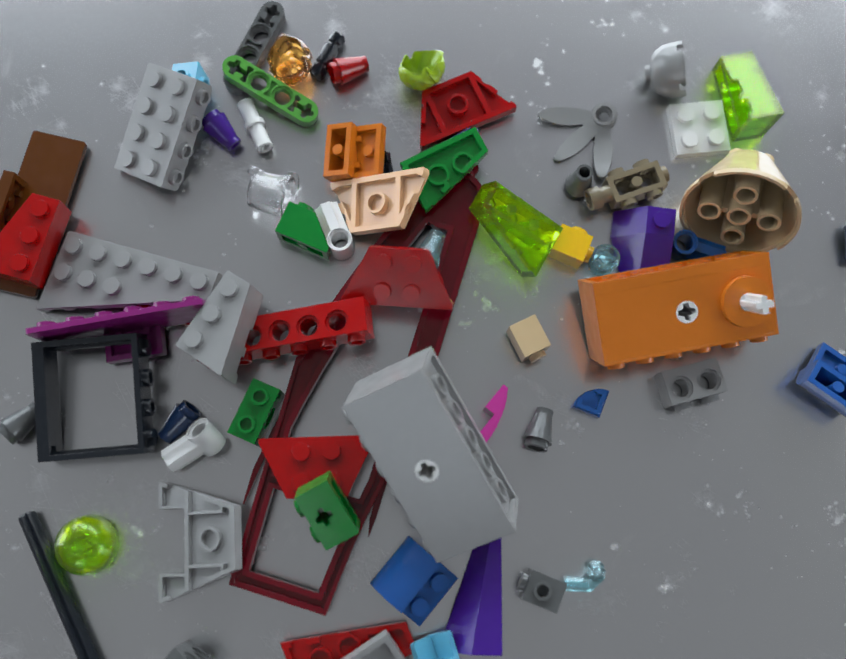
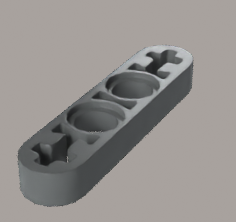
M268 1L261 7L235 55L243 58L246 54H254L256 59L252 64L258 68L261 67L286 21L284 8L280 3ZM277 12L278 17L273 16L270 20L268 14L273 15ZM259 32L268 34V38L263 42L254 40V36ZM237 65L235 68L230 66L231 74L235 72L240 73V66ZM244 75L243 82H246L247 76ZM223 76L224 84L231 94L241 95L245 93L229 83Z

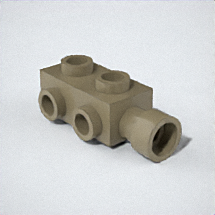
M642 159L633 164V169L624 171L622 167L610 171L607 174L608 177L605 178L601 185L602 187L594 186L585 189V201L591 211L602 208L605 203H609L611 210L620 207L622 210L629 209L638 203L637 201L643 199L652 201L661 197L663 191L668 186L669 172L665 166L660 167L658 160L649 162L648 159ZM645 182L648 186L643 188L641 185ZM617 190L621 191L623 195L620 196Z

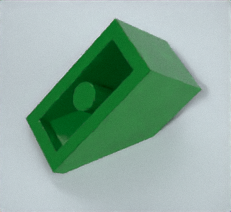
M289 201L275 229L278 239L329 261L331 253L314 209L302 202H299L297 205Z

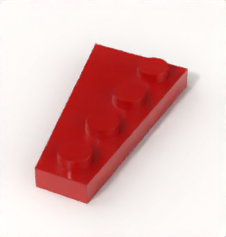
M400 621L282 641L280 645L286 659H342L387 629L403 655L407 657L412 654L410 644L414 642L407 622Z

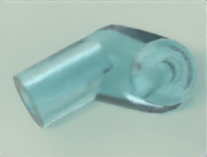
M593 560L588 564V571L583 576H565L564 583L567 584L565 591H593L605 580L606 570L604 569V564L598 560Z

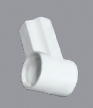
M328 201L320 204L314 211L332 256L338 260L350 258L354 253V242L337 201ZM339 240H346L348 242L342 248L334 246Z
M199 418L189 426L186 435L163 449L161 455L167 467L173 472H178L202 455L210 457L217 454L224 447L226 438L207 418Z

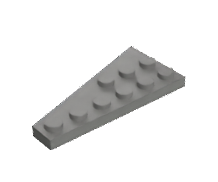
M68 230L36 309L41 312H50L56 309L69 311L76 310V308L106 309L136 305L153 306L152 304L158 301L181 302L182 298L187 296H199L206 301L223 275L216 271Z

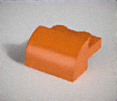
M353 122L327 125L323 177L331 182L383 174L386 127L382 123L356 126Z

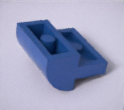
M823 342L817 346L808 365L799 372L796 383L846 417V357Z
M408 536L370 584L400 613L405 614L420 627L457 581L458 577L443 564L437 563L430 553Z

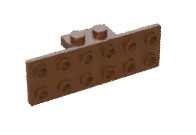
M33 131L18 175L15 172L4 170L0 178V232L32 193L60 200L66 207L68 206L87 149L85 142ZM0 278L1 291L37 298L40 289Z

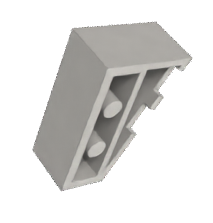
M227 270L175 346L220 376L236 384L238 365L241 357L245 355L247 349L245 348L249 331L253 330L263 295L251 284Z

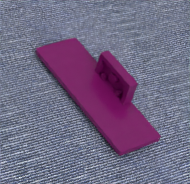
M187 296L182 298L181 302L158 301L154 302L152 307L129 306L125 307L123 312L100 311L94 313V317L71 316L65 318V322L59 323L42 321L36 323V327L26 328L25 330L27 336L40 341L128 333L147 334V339L150 340L152 346V353L149 358L167 355L164 327L191 323L206 301L199 296ZM131 345L105 347L106 363L117 364L132 361Z

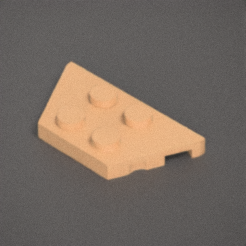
M425 167L331 182L330 187L339 198L340 203L338 205L341 213L346 217V224L350 233L358 236L405 229L428 179L429 170Z

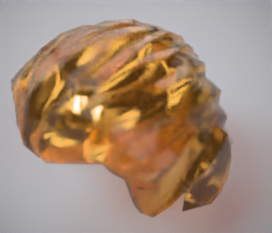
M282 33L269 50L267 58L270 67L269 72L273 73V77L284 84L297 86L301 81H304V78H307L312 67L311 59L313 58L310 49L307 48L302 40Z

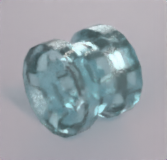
M602 244L597 246L588 262V267L596 276L611 274L619 265L620 254L612 245Z

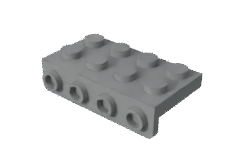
M149 62L114 168L161 188L177 191L184 180V173L189 158L193 153V146L201 129L206 107L211 99V85Z

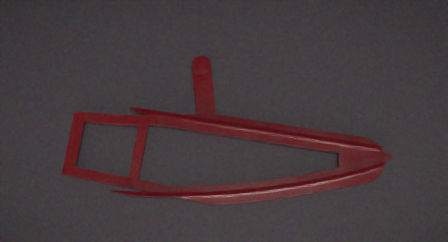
M478 165L427 214H425L419 201H417L406 228L383 232L374 244L378 246L411 247L428 225L438 232L446 233L436 268L442 276L450 299L453 301V308L484 211L485 194L481 183L475 178L479 171ZM357 268L332 302L341 300ZM423 308L408 357L430 346L437 357L439 356L453 310ZM346 321L339 322L336 326V331L341 330L345 326ZM317 326L314 328L311 335L316 332ZM337 345V348L333 350H320L318 348L309 350V353L305 355H297L279 417L268 438H290L292 428L305 403L340 345ZM261 451L252 470L243 505H246L263 467L242 538V569L232 573L229 585L326 616L351 552L372 509L369 518L368 537L371 533L388 481L385 477L380 476L374 461L369 480L360 498L346 497L361 521L359 533L337 545L320 590L317 592L251 570L274 489L282 491Z

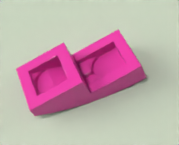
M504 384L483 409L485 413L492 417L480 431L486 443L495 431L505 408L508 387Z

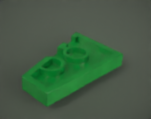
M473 127L400 162L402 170L425 167L429 170L428 179L418 199L425 214L488 154V149L476 127Z

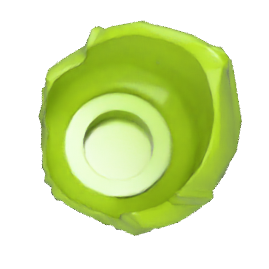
M441 50L414 51L411 58L408 55H404L398 68L401 82L408 88L420 91L426 90L438 83L445 73L444 52Z

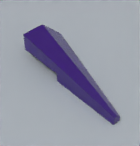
M501 538L476 547L471 551L445 631H451L459 654L502 656Z

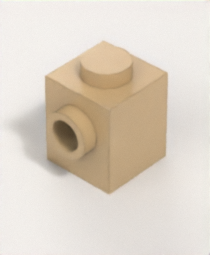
M535 314L509 326L506 331L521 362L528 359L531 363L540 360L546 356L545 351L551 346Z

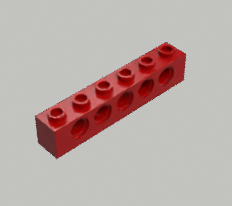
M362 296L258 315L253 330L249 331L245 344L247 349L244 357H241L239 365H248L253 363V360L261 358L264 360H276L281 357L280 355L290 353L292 355H305L309 353V350L318 348L320 350H333L337 348V345L347 343L353 346L366 343V340L374 339L371 305ZM341 321H346L345 326L341 330L336 331L337 324ZM317 326L316 332L308 336L309 329ZM285 331H289L288 336L280 341L281 335ZM261 336L259 342L253 345L254 339Z

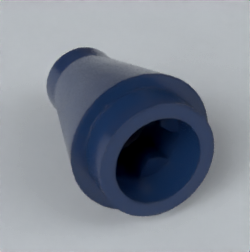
M183 400L180 404L176 403L158 435L165 442L172 444L175 439L187 431L194 421L199 419L201 416L200 411L187 400Z

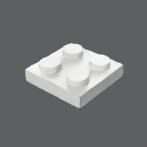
M722 100L668 105L666 112L674 159L729 153L731 147Z

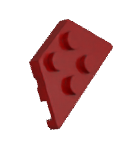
M472 71L423 90L420 149L423 151L438 145L468 127L478 128L514 113L517 106L514 102H508L497 94L498 90L490 84H485Z
M369 246L341 297V300L364 296L370 305L453 310V301L447 293L442 276L437 270L435 260L428 248Z
M360 435L258 439V444L286 499H294L299 487L328 471L332 473L345 497H349L355 480L369 451L362 447Z

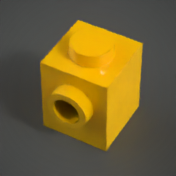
M562 224L547 257L579 269L583 261L588 263L592 256L594 247L590 246L593 236L589 235L583 228L569 227Z

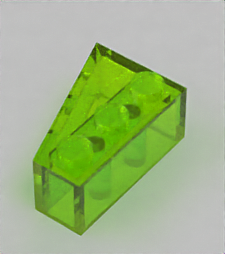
M497 181L483 184L469 207L470 211L521 277H536L563 227Z

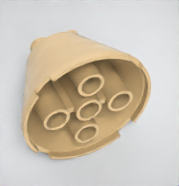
M735 148L730 150L726 157L689 186L681 200L679 217L683 229L694 232L699 238L726 246V253L740 250L769 251L774 248L780 250L793 240L800 229L802 207L798 196L774 163L775 159L771 154Z

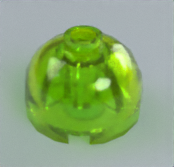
M95 514L78 516L64 524L57 533L54 543L55 558L61 568L70 574L79 576L93 575L105 570L118 554L120 540L116 527H113L104 516Z

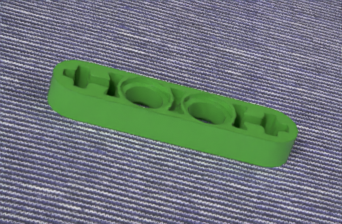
M231 55L224 60L222 64L223 75L229 83L300 126L310 127L316 123L318 107L312 100L240 56ZM237 65L240 66L241 73L235 72L231 74L230 66L232 68H235ZM244 75L247 76L246 82H243ZM256 78H261L267 85L263 90H255L251 86V82ZM278 93H286L290 97V102L280 105L274 98ZM295 100H297V108L294 107V111H290L294 106ZM307 108L311 110V116L301 117V110L305 111Z

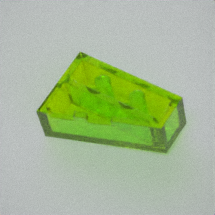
M753 51L725 55L719 58L712 72L720 100L723 103L725 119L732 142L763 137L785 112Z

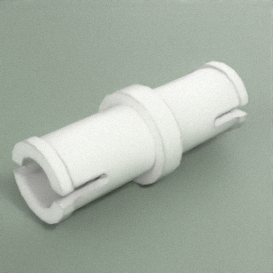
M251 98L242 99L237 103V108L245 122L244 129L247 134L251 135L256 151L258 153H266L273 148V143L266 132L264 118L259 116L254 101Z

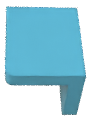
M450 630L430 633L410 644L413 659H460Z

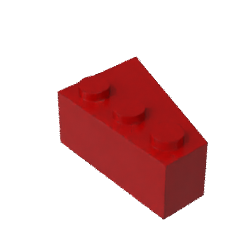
M32 193L0 232V278L43 290L72 213L60 200Z

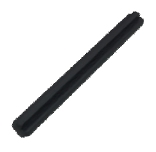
M30 511L21 515L18 521L77 659H99L37 513Z

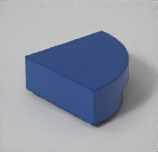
M594 389L587 391L574 401L571 408L595 418H600L609 390Z

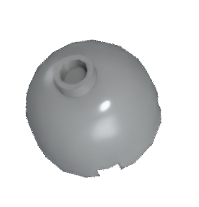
M683 41L670 42L660 46L652 54L650 65L645 66V80L652 83L654 91L660 96L677 98L687 95L686 90H681V85L686 86L685 59L683 51H678V48H683Z

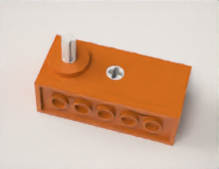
M740 250L578 280L589 358L598 362L599 365L607 366V369L610 370L623 368L625 363L636 361V364L651 363L654 361V357L664 356L665 359L679 358L683 356L682 352L693 350V353H706L711 351V347L721 345V348H733L739 346L740 341L749 340L751 343L765 342L768 340V336L779 334L768 251Z

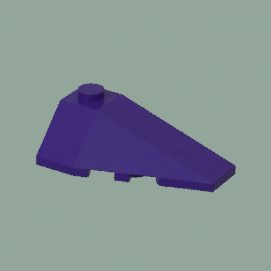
M644 206L614 211L612 213L610 242L615 251L618 273L670 263L675 232L676 209Z

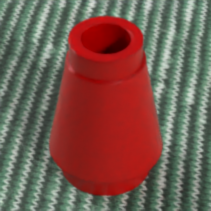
M365 56L334 58L333 62L327 64L332 83L334 85L338 83L343 85L369 72V63Z

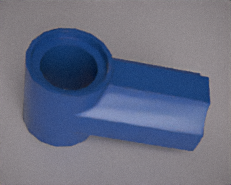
M684 229L674 235L671 259L676 261L682 259L691 260L724 254L727 251L726 246L699 238L694 232ZM677 240L685 244V251L678 247Z

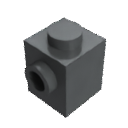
M529 568L527 574H521L517 590L520 591L519 598L557 614L567 584Z

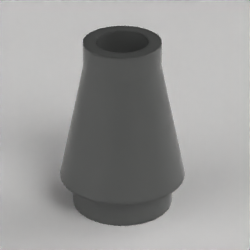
M583 164L568 175L565 187L572 196L584 197L585 189L592 187L593 169L589 165Z
M34 402L0 420L2 422L0 424V433L11 444L14 445L18 440L22 442L36 425Z
M545 407L536 408L535 415L523 437L525 440L524 446L527 449L544 453L547 452L548 447L552 446V417L554 412L551 409Z

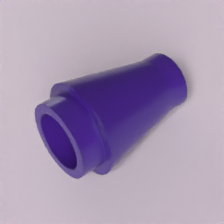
M214 109L202 119L203 130L225 146L228 151H232L241 143V139L235 133L224 112L220 113L218 109Z

